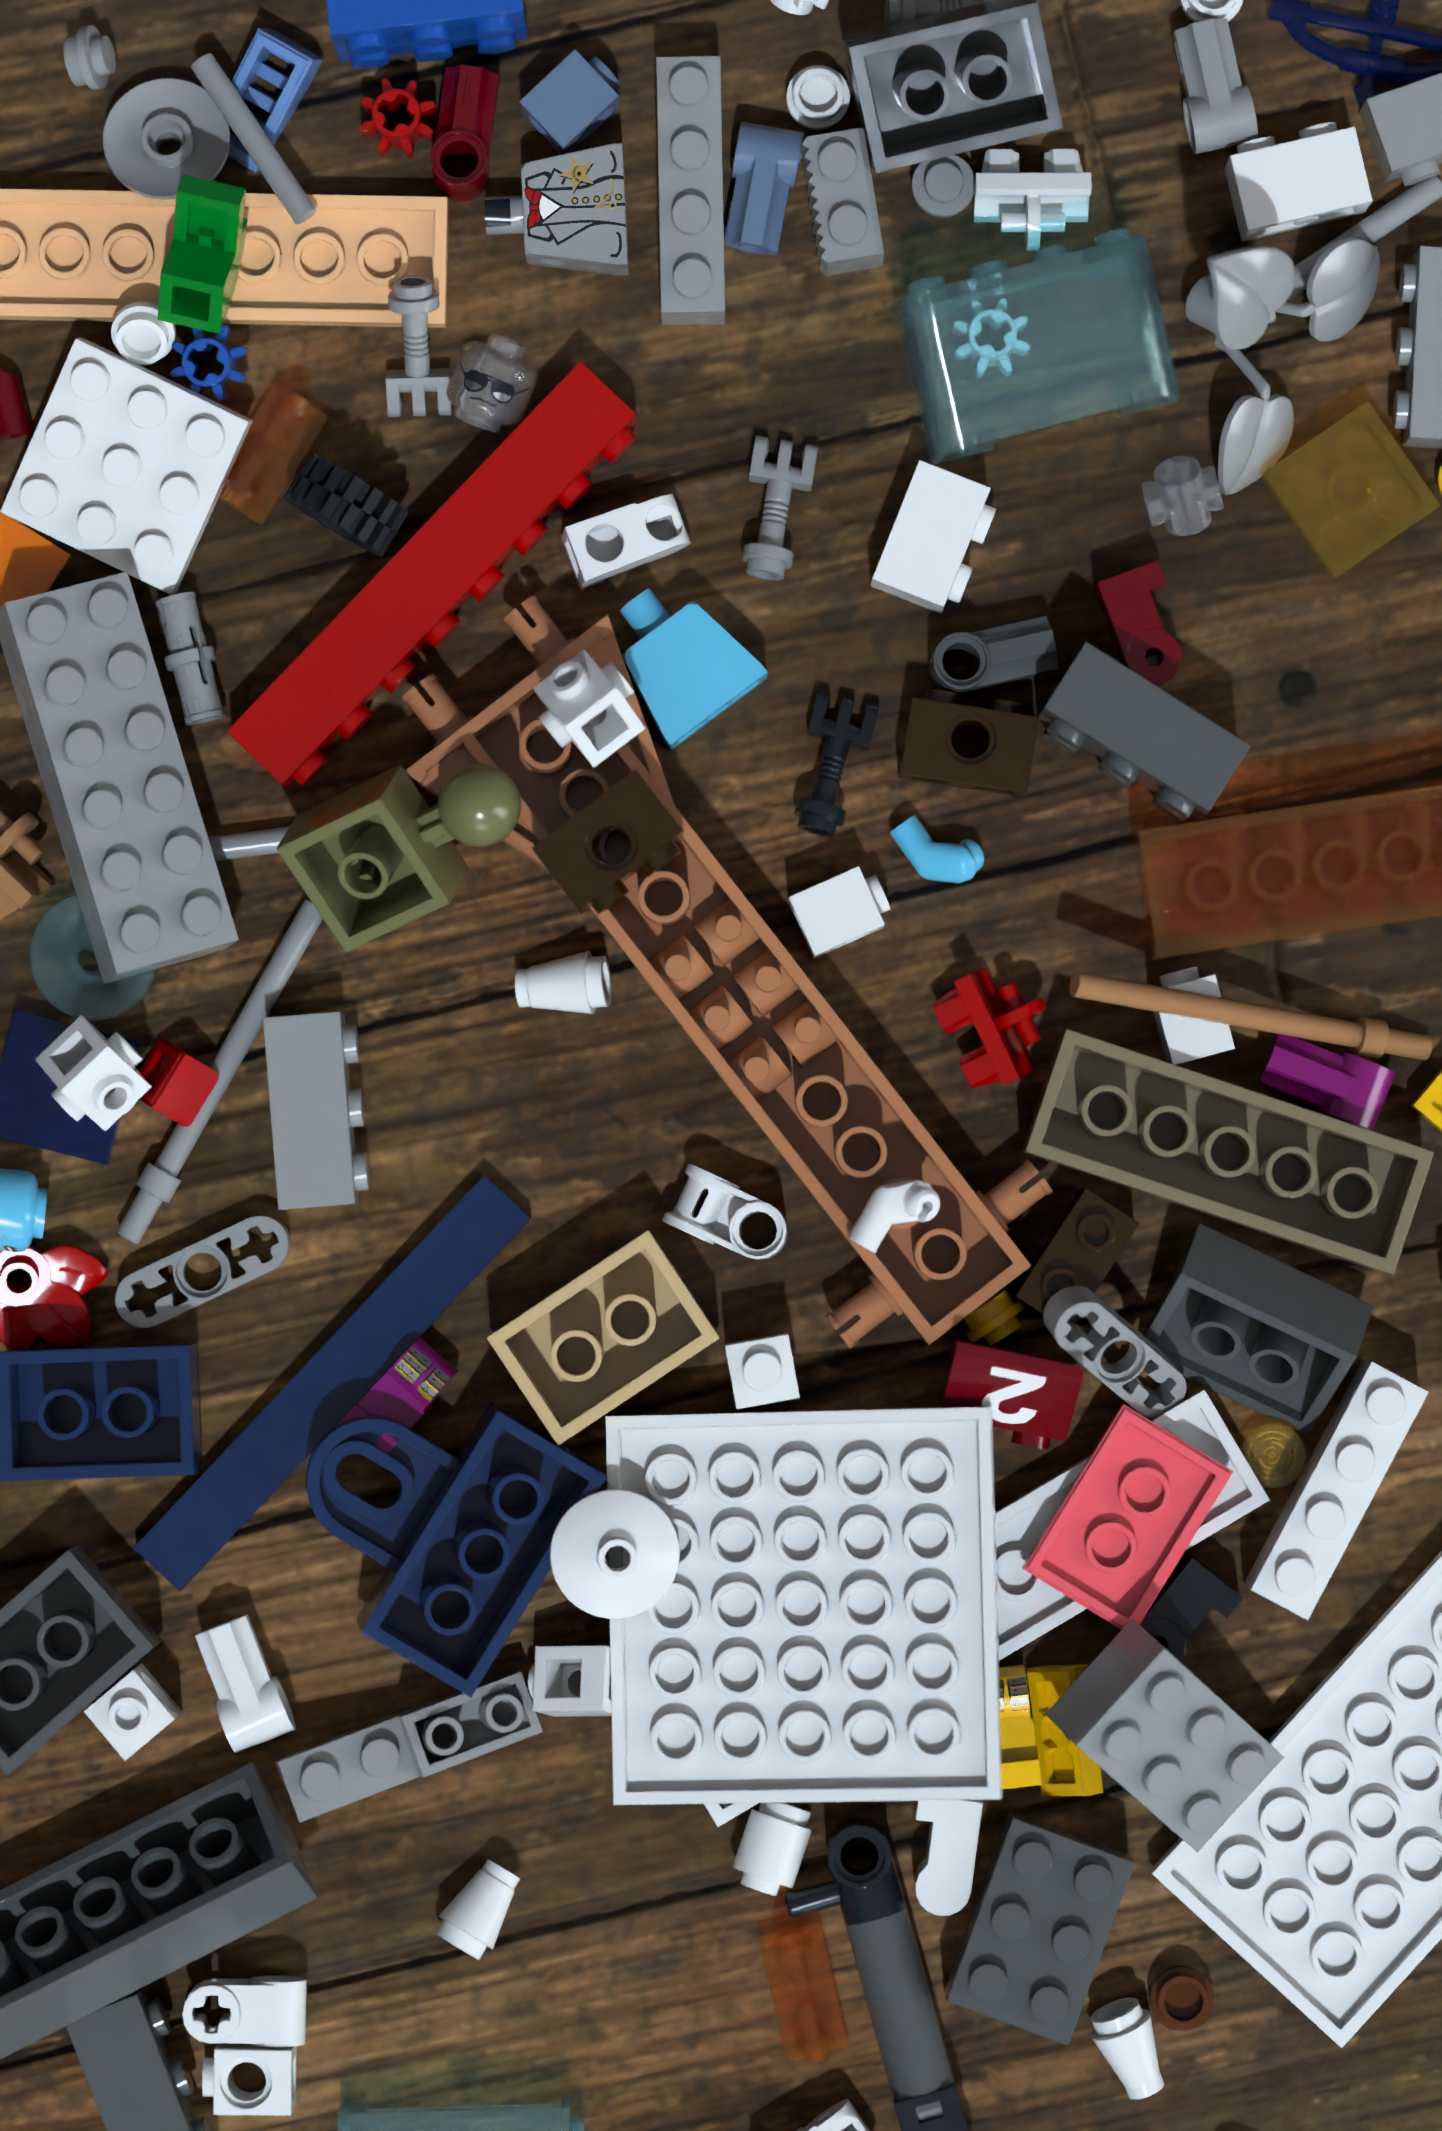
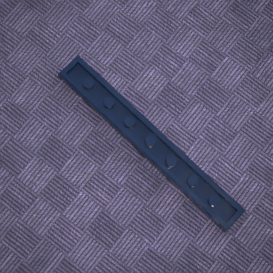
M483 1175L137 1543L134 1549L174 1587L182 1591L310 1455L319 1440L330 1429L338 1425V1422L435 1322L528 1223L531 1217L486 1175Z

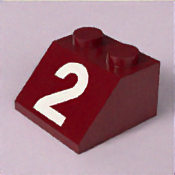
M952 1338L938 1408L992 1407L993 1426L1013 1430L1012 1443L1049 1450L1051 1438L1066 1441L1083 1382L1085 1367L1077 1363Z

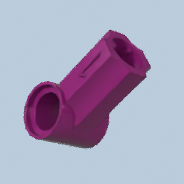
M1276 1034L1257 1082L1295 1099L1298 1098L1320 1107L1319 1112L1326 1116L1373 1131L1396 1073L1384 1066L1353 1054L1342 1052V1055H1338L1296 1037Z

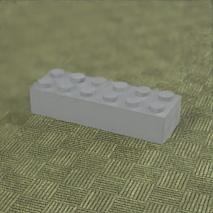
M128 572L4 603L0 608L1 647L103 983L225 950L237 942L239 938Z

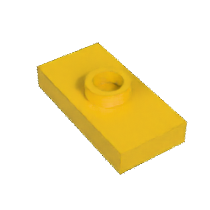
M1088 1664L1043 1665L1027 1668L1032 1719L1034 1720L1042 1785H1040L1041 1796H1091L1103 1793L1101 1767L1079 1749L1045 1715L1089 1667Z

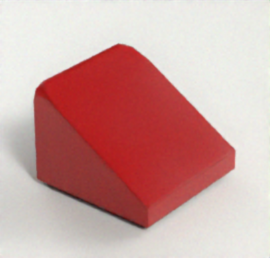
M161 1037L139 1070L140 1074L151 1085V1088L140 1100L180 1125L188 1127L192 1124L217 1083L219 1074L211 1067Z

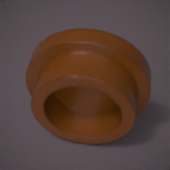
M1175 1966L1166 1969L1154 1980L1150 1989L1149 2001L1153 2014L1162 2025L1175 2031H1190L1201 2026L1209 2018L1214 2006V1993L1211 1984L1201 1972L1188 1966Z

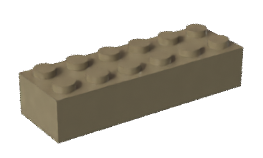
M1069 1029L1061 1032L1021 1151L1384 1274L1393 1275L1434 1155L1433 1151Z

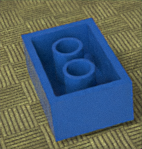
M326 0L330 35L340 63L351 61L352 68L355 69L383 67L390 63V56L414 54L417 61H438L451 57L453 55L452 49L477 46L478 52L483 54L503 53L515 49V41L528 40L523 0Z

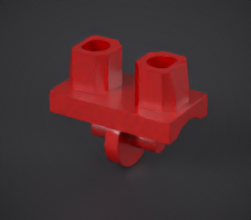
M986 967L954 981L956 988L933 1004V1010L941 1027L947 1034L973 1023L984 1045L959 1057L961 1069L970 1087L976 1088L989 1085L1000 1080L1002 1085L1005 1086L1036 1071L1025 1047L1042 1039L1032 1016L1048 1008L1043 997L1025 1004L1015 982L997 989Z

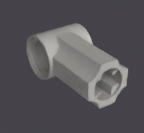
M1208 19L1174 30V46L1186 98H1183L1184 120L1193 153L1198 154L1231 147L1257 139L1258 126L1255 108L1248 86H1242L1228 20Z

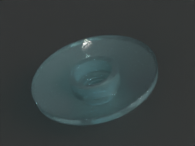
M77 895L66 898L53 906L39 921L30 943V968L39 990L57 1009L75 1018L82 1015L87 1020H106L127 1012L145 996L152 984L156 969L104 984L99 967L96 971L90 972L84 970L79 965L78 955L80 951L90 950L94 953Z

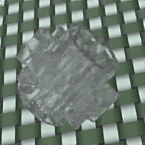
M1176 456L1164 460L1154 470L1153 476L1155 481L1143 482L1141 485L1150 524L1157 526L1164 523L1166 530L1173 535L1189 536L1201 532L1211 522V511H1218L1224 508L1215 467L1208 466L1201 469L1199 461L1189 456Z

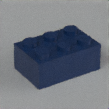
M198 1343L0 1351V1482L195 1475L202 1471Z

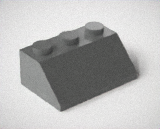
M1199 1223L1168 1280L1143 1336L1166 1354L1184 1377L1308 1435L1357 1358L1373 1305Z

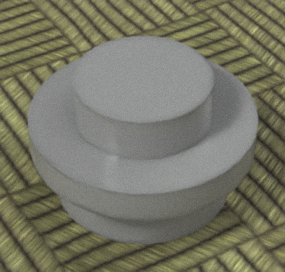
M87 25L80 27L77 34L69 35L65 38L63 47L64 60L68 75L73 84L77 87L87 85L92 90L104 89L108 84L109 74H113L116 70L115 51L109 37L106 35L101 36L95 26Z
M957 155L921 162L917 166L912 178V194L916 203L924 212L935 217L946 218L961 213L970 204L975 191L973 171L967 162Z

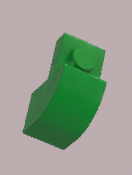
M182 175L176 191L173 240L160 275L157 320L220 334L234 294L244 250L248 219L243 218L246 188Z

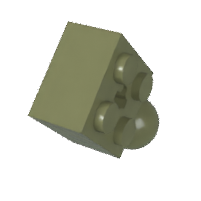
M400 764L297 814L276 849L344 951L348 952L450 904L469 869L451 840L456 839L465 845L473 847H486L499 843L509 836L518 823L521 813V798L517 786L505 772L491 765L473 764L454 772L443 784L438 804L429 808Z

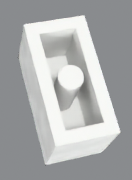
M1326 122L1300 130L1299 140L1276 145L1274 137L1268 136L1249 140L1237 146L1238 154L1230 155L1224 169L1241 241L1366 212L1373 200L1355 126L1337 130L1336 122Z
M919 460L872 578L871 587L940 614L947 599L959 603L973 570L972 567L962 564L970 540L983 544L996 512V508L985 504L991 488Z

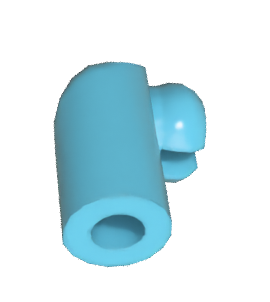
M913 815L889 833L917 873L927 880L959 884L972 879L976 871L980 870L984 864V853L978 843L969 839L962 840L960 844L934 842L916 815Z

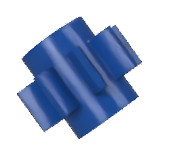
M223 325L220 334L216 333L215 338H208L205 330L193 328L192 332L195 341L189 345L184 342H173L172 348L176 352L183 354L182 366L174 368L170 375L171 377L187 376L193 382L190 390L200 395L205 386H212L214 396L218 401L227 399V391L224 383L230 379L236 382H246L248 379L242 371L237 370V358L243 357L250 352L249 348H233L226 342L231 333V327L228 325ZM216 346L219 348L216 359L224 364L223 372L209 373L204 378L201 376L203 364L195 359L198 351H211Z

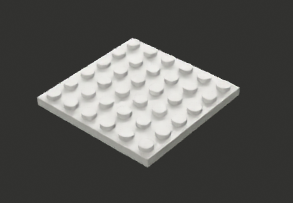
M992 1407L606 1416L607 1490H629L652 1500L670 1519L679 1543L678 1569L672 1585L665 1595L655 1605L642 1613L626 1618L610 1619L613 1805L999 1800L1003 1798ZM614 1546L608 1550L609 1567L617 1569L627 1563L629 1553L626 1548Z

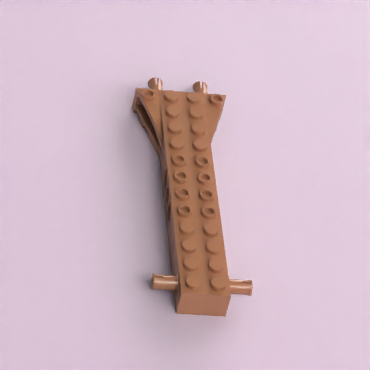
M531 596L522 602L521 605L536 627L531 628L516 608L506 615L503 622L512 629L538 663L534 668V672L475 717L470 716L467 718L439 683L438 677L434 673L419 682L435 704L433 706L428 705L415 686L401 698L405 704L410 706L437 741L433 746L434 749L405 770L413 782L439 798L440 791L446 780L454 772L465 766L486 764L505 772L518 788L521 798V813L516 827L502 841L546 869L532 848L636 769L683 830L684 836L675 842L681 852L652 875L642 867L623 882L629 890L624 897L599 915L592 906L590 907L591 911L872 1272L868 1276L871 1281L868 1285L832 1313L829 1312L825 1315L835 1330L855 1315H859V1319L839 1334L851 1349L858 1340L893 1313H896L898 1317L904 1314L925 1342L930 1345L1031 1266L1007 1235L1010 1231L1007 1225L1045 1195L1051 1194L1053 1190L1044 1178H1040L1022 1193L1019 1191L1021 1186L1039 1173L1028 1159L984 1195L979 1190L976 1193L972 1190L675 807L608 614L578 638L568 640L541 606L537 596ZM583 649L586 650L601 669L611 662L634 691V694L628 697L626 701L645 727L643 731L595 767L589 763L572 741L563 748L555 741L538 718L548 709L533 690L536 685L551 675L558 666L568 662ZM616 829L606 830L594 842V855L599 861L608 865L621 863L630 853L631 841L622 831ZM911 1179L927 1182L940 1198V1208L933 1219L927 1222L917 1220L891 1225L876 1253L847 1238L872 1193L881 1185Z

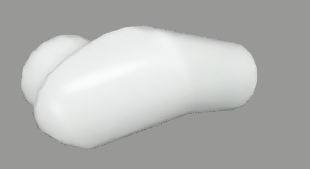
M911 1179L881 1185L872 1193L847 1238L876 1253L891 1225L917 1220L927 1222L933 1219L939 1211L940 1198L927 1182Z

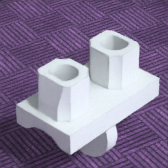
M988 149L985 153L981 173H976L973 203L974 222H1001V232H1025L1026 251H1037L1040 249L1041 232H1065V222H1088L1089 198L1092 191L1091 172H1083L1076 149H1052L1044 153L1043 173H1019V153L1012 149Z

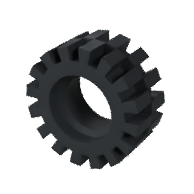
M309 453L284 495L286 501L301 510L308 517L315 519L319 524L333 530L339 536L380 557H383L409 513L398 502L384 495L382 491L368 485L364 480L356 475L353 476L342 467L335 466L330 461L313 453Z

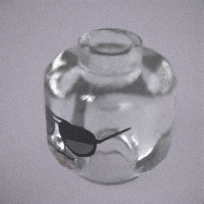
M490 333L487 343L471 341L463 344L446 387L448 400L456 406L453 415L471 425L496 433H501L503 425H515L521 422L539 375L533 363L523 358L526 346L496 333Z

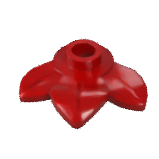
M68 1244L54 1246L42 1252L32 1246H29L23 1252L0 1250V1341L10 1350L29 1349L38 1335L46 1341L60 1346H77L89 1342L91 1338V1320L86 1303L81 1295L105 1280L108 1276L105 1266L92 1254ZM14 1269H24L31 1275V1280L25 1286L17 1287L9 1283L7 1275Z

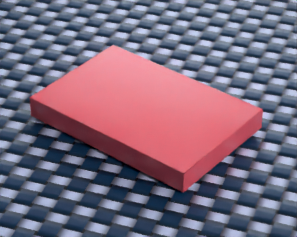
M1122 1403L1022 1565V1569L1121 1630L1132 1618L1140 1625L1233 1471Z

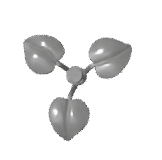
M1349 237L1328 247L1319 256L1309 275L1307 283V297L1309 301L1301 304L1286 302L1293 290L1295 268L1291 258L1278 249L1248 247L1225 252L1207 259L1210 275L1201 278L1191 289L1186 301V316L1191 322L1216 335L1215 347L1228 354L1255 388V396L1245 395L1235 402L1223 426L1218 456V483L1222 494H1234L1249 486L1272 469L1287 449L1294 426V412L1291 401L1281 394L1270 396V385L1239 349L1253 345L1262 337L1268 323L1275 321V312L1297 317H1307L1310 315L1309 333L1318 341H1332L1347 334L1363 318L1373 300L1380 269L1378 246L1360 238Z

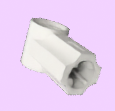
M248 1614L195 1635L207 1671L211 1676L219 1697L215 1699V1704L221 1725L235 1753L296 1730L294 1716L284 1689L278 1678L271 1676Z

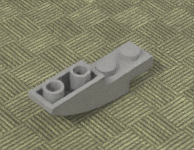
M518 1671L479 1684L472 1697L459 1691L337 1735L329 1741L274 1762L296 1822L301 1823L415 1778L427 1777L543 1731L536 1712L532 1711L533 1703L522 1672Z

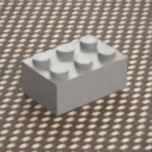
M1133 1618L1045 1714L1079 1749L1197 1853L1284 1758L1251 1725Z

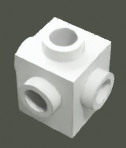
M585 649L568 662L558 666L551 675L533 688L548 709L538 718L561 748L572 741L593 767L597 766L645 729L626 701L628 697L634 694L630 685L611 662L601 669Z
M82 1015L35 1059L58 1087L51 1093L57 1103L77 1122L84 1115H88L104 1131H107L122 1115L130 1111L135 1103L151 1088V1085L135 1068L143 1060L140 1054L118 1032H115L107 1039Z

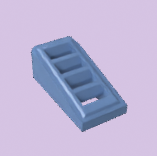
M258 28L231 83L243 100L246 99L271 113L266 123L256 117L255 119L275 146L309 88L323 58L274 29ZM271 53L294 66L290 76L266 63ZM258 76L283 90L278 100L253 86ZM231 134L228 157L255 173L259 172L260 170L238 137Z

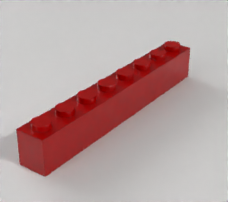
M580 361L226 732L286 789L295 781L302 787L307 785L329 761L323 754L325 749L339 735L346 740L352 738L371 718L373 712L367 708L368 704L383 689H386L390 694L396 692L415 672L417 666L411 659L428 642L434 648H437L454 632L461 622L455 613L472 596L478 602H481L497 587L505 576L499 567L516 550L522 556H525L540 542L549 530L543 521L559 504L566 510H569L584 496L593 484L587 475L602 459L605 458L610 464H613L627 451L637 438L631 431L637 424L636 413Z

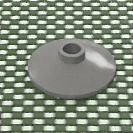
M174 78L147 81L126 92L109 112L103 130L105 157L116 178L128 189L139 195L161 200L176 199V191L183 174L212 181L223 168L231 143L229 124L207 91L195 83ZM167 141H175L181 145L177 152L170 155H162L158 152L160 146Z

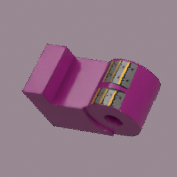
M420 1337L338 1424L355 1417L373 1415L396 1420L412 1429L434 1404L432 1401L459 1370L426 1340ZM384 1433L375 1446L389 1453L398 1441L391 1435Z

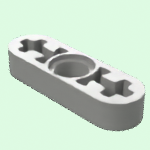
M253 1216L126 1276L116 1291L115 1304L117 1311L124 1321L135 1327L149 1328L162 1324L278 1269L284 1264L290 1254L291 1238L289 1232L279 1220L273 1217ZM256 1226L259 1227L263 1234L274 1232L279 1243L270 1248L273 1258L264 1263L259 1255H253L239 1261V1265L246 1272L244 1275L234 1278L231 1258L219 1246V1243L230 1238L231 1248L236 1250L252 1241L250 1230ZM198 1253L213 1255L221 1265V1278L218 1284L210 1290H198L191 1286L186 1278V1265L190 1258ZM172 1265L174 1281L178 1289L188 1300L177 1305L176 1295L171 1293L155 1302L157 1313L152 1317H149L144 1309L133 1311L129 1300L137 1295L134 1285L139 1281H143L147 1288H155L169 1282L168 1278L161 1271Z
M1069 1286L1061 1289L1049 1299L1044 1309L1043 1320L1059 1346L1138 1413L1145 1417L1156 1418L1183 1401L1187 1389L1186 1381L1171 1359L1090 1289L1083 1286ZM1077 1314L1080 1317H1086L1093 1326V1329L1086 1335L1077 1324L1068 1321L1071 1316ZM1122 1340L1130 1342L1128 1352L1122 1359L1111 1364L1101 1363L1102 1354L1109 1345ZM1143 1369L1153 1380L1161 1384L1158 1388L1153 1390L1150 1387L1143 1386L1137 1377Z

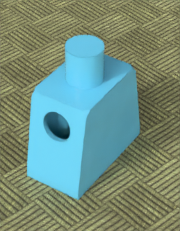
M648 588L629 601L619 611L640 638L638 642L622 654L625 666L664 742L670 750H673L767 679L768 672L764 666L694 601L670 616L655 594Z

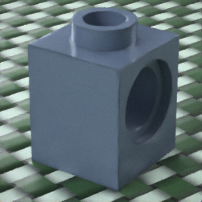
M573 50L519 101L521 114L559 155L572 153L620 109L619 95L614 91L620 83L610 69L596 56L587 62L576 50Z

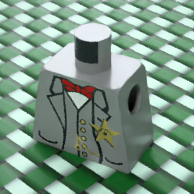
M622 143L608 144L524 163L521 165L522 195L485 197L486 234L524 233L525 257L528 264L617 276L629 275Z

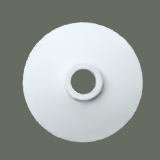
M608 1489L597 1491L581 1498L564 1513L552 1536L550 1563L560 1590L576 1607L591 1615L602 1618H626L649 1609L668 1591L678 1569L679 1543L670 1519L656 1503L633 1491ZM622 1546L629 1553L627 1563L617 1569L607 1566L605 1563L606 1552L611 1547Z

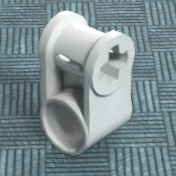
M688 1163L685 1173L689 1178L673 1212H665L661 1221L712 1245L714 1243L720 1244L745 1257L757 1260L768 1259L781 1251L786 1244L789 1232L787 1221L778 1209L739 1190L740 1186ZM705 1190H708L707 1197L700 1209V1212L698 1216L694 1218V1213L703 1196V1193ZM762 1212L773 1218L776 1223L777 1233L771 1245L764 1249L756 1250L745 1244L741 1236V1227L749 1215Z
M282 1975L205 1979L193 1987L185 2001L182 2013L184 2026L189 2034L198 2041L210 2044L234 2043L262 2047H294L306 2044L307 1979L298 1976ZM208 1995L218 1996L219 2006L230 2008V2013L223 2014L219 2025L216 2026L208 2025L206 2014L196 2013V2008L204 2006Z

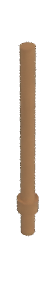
M1079 971L1073 973L1070 981L1069 991L1072 997L1350 1047V1051L1355 1055L1380 1058L1386 1053L1425 1061L1429 1058L1432 1051L1433 1043L1431 1036L1391 1029L1388 1027L1387 1022L1383 1020L1360 1016L1353 1022Z

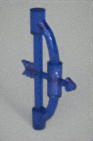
M1272 0L1268 19L1283 22L1294 41L1303 49L1324 61L1336 65L1339 71L1363 75L1362 84L1356 85L1353 88L1358 104L1361 107L1366 99L1379 95V91L1373 88L1375 78L1400 83L1402 80H1422L1442 73V61L1423 64L1406 63L1404 58L1380 54L1383 39L1442 52V35L1392 25L1397 18L1396 14L1399 9L1398 4L1400 0H1372L1370 4L1371 9L1368 13L1369 19L1311 7V2L1303 0ZM1311 23L1371 36L1369 52L1348 46L1340 49L1328 44L1306 31V24Z

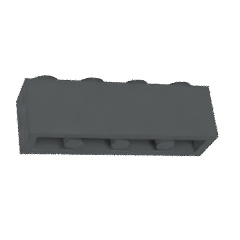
M142 1987L66 2026L106 2131H212L206 2117L196 2119L187 2096L195 2092L193 2081L182 2057L173 2059L164 2038V2035L171 2033V2026L159 1997L149 1999L145 1987Z

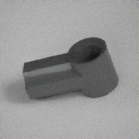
M1047 616L972 633L955 632L946 636L936 646L928 661V676L932 685L938 690L956 692L963 696L975 689L1058 671L1059 669L1055 639ZM951 649L966 651L972 656L975 663L973 677L967 680L951 678L943 667L942 658L944 653Z

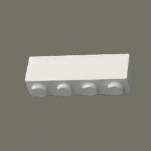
M1362 1359L1244 1582L1246 1587L1302 1618L1309 1619L1428 1395V1391L1371 1361Z

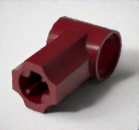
M462 64L455 67H445L436 139L430 153L433 179L438 191L445 197H448V199L456 202H466L479 197L486 189L490 178L489 158L500 75L483 67ZM464 154L472 157L477 162V166L466 177L456 178L448 175L443 170L446 161L455 155Z

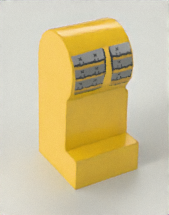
M1024 1664L999 1667L1002 1789L1042 1785L1034 1720L1031 1716Z

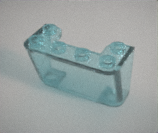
M1131 228L1116 229L1096 236L1094 238V247L1071 252L1069 244L1054 245L1032 253L1033 262L1008 268L1006 260H997L971 268L969 270L971 278L946 284L944 276H935L907 285L909 295L897 302L894 319L932 465L992 450L999 439L1114 410L1117 418L1178 402L1181 395L1146 236L1133 237Z

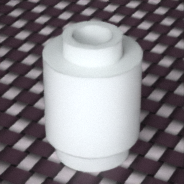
M760 1803L758 1810L751 1809L732 1868L744 1872L740 1884L773 1896H777L780 1885L793 1888L812 1829L807 1828L811 1812L787 1803Z

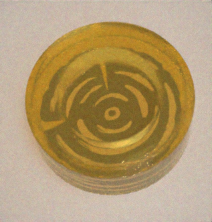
M1278 1423L1259 1425L1246 1435L1241 1445L1242 1454L1263 1486L1271 1488L1286 1486L1296 1480L1304 1469L1306 1462L1304 1443L1294 1430Z

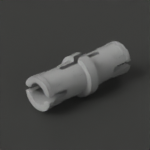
M195 592L178 593L155 601L169 656H166L164 660L167 671L174 672L186 726L207 723L226 716L211 663L216 660L214 647L207 646L199 617Z

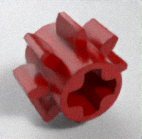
M387 78L382 79L383 93L376 100L370 97H362L360 100L362 107L372 114L373 120L366 121L359 126L362 137H372L378 134L380 141L377 151L381 158H385L391 148L403 149L405 156L409 160L414 159L412 146L420 138L425 141H434L435 139L434 131L429 126L423 124L424 118L430 117L437 112L434 101H425L418 104L416 101L418 86L414 80H411L405 90L392 89L391 83ZM402 107L407 108L411 122L410 126L399 123L394 131H390L384 115L386 113L397 115Z

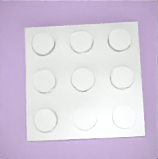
M75 338L0 512L114 568L128 572L129 575L172 595L177 592L253 420L145 367L132 363L124 357L85 338Z

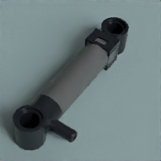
M849 1818L835 1827L830 1833L826 1845L828 1866L833 1881L786 1893L784 1898L789 1916L796 1918L840 1905L901 2131H967L965 2116L889 1841L883 1829L874 1821L865 1818ZM862 1837L868 1839L877 1848L875 1860L871 1865L863 1869L848 1867L840 1857L842 1847L853 1838Z

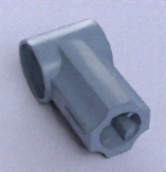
M741 121L732 170V178H736L732 202H730L724 246L757 255H778L789 189H795L804 132Z

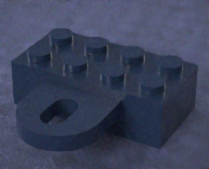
M490 1402L457 1456L396 1420L373 1415L348 1419L330 1429L316 1444L308 1461L305 1479L311 1508L324 1528L338 1539L388 1568L356 1619L361 1633L465 1695L472 1697L551 1569L550 1546L559 1520L578 1500L599 1491L607 1476L599 1466L562 1444L557 1445L551 1437L495 1403ZM384 1433L391 1435L398 1441L389 1453L375 1446ZM350 1454H361L389 1470L400 1481V1490L397 1497L388 1504L376 1505L344 1487L336 1479V1467L340 1460Z

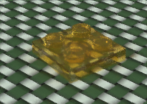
M1368 401L1263 472L1260 476L1332 581L1440 507L1434 495Z

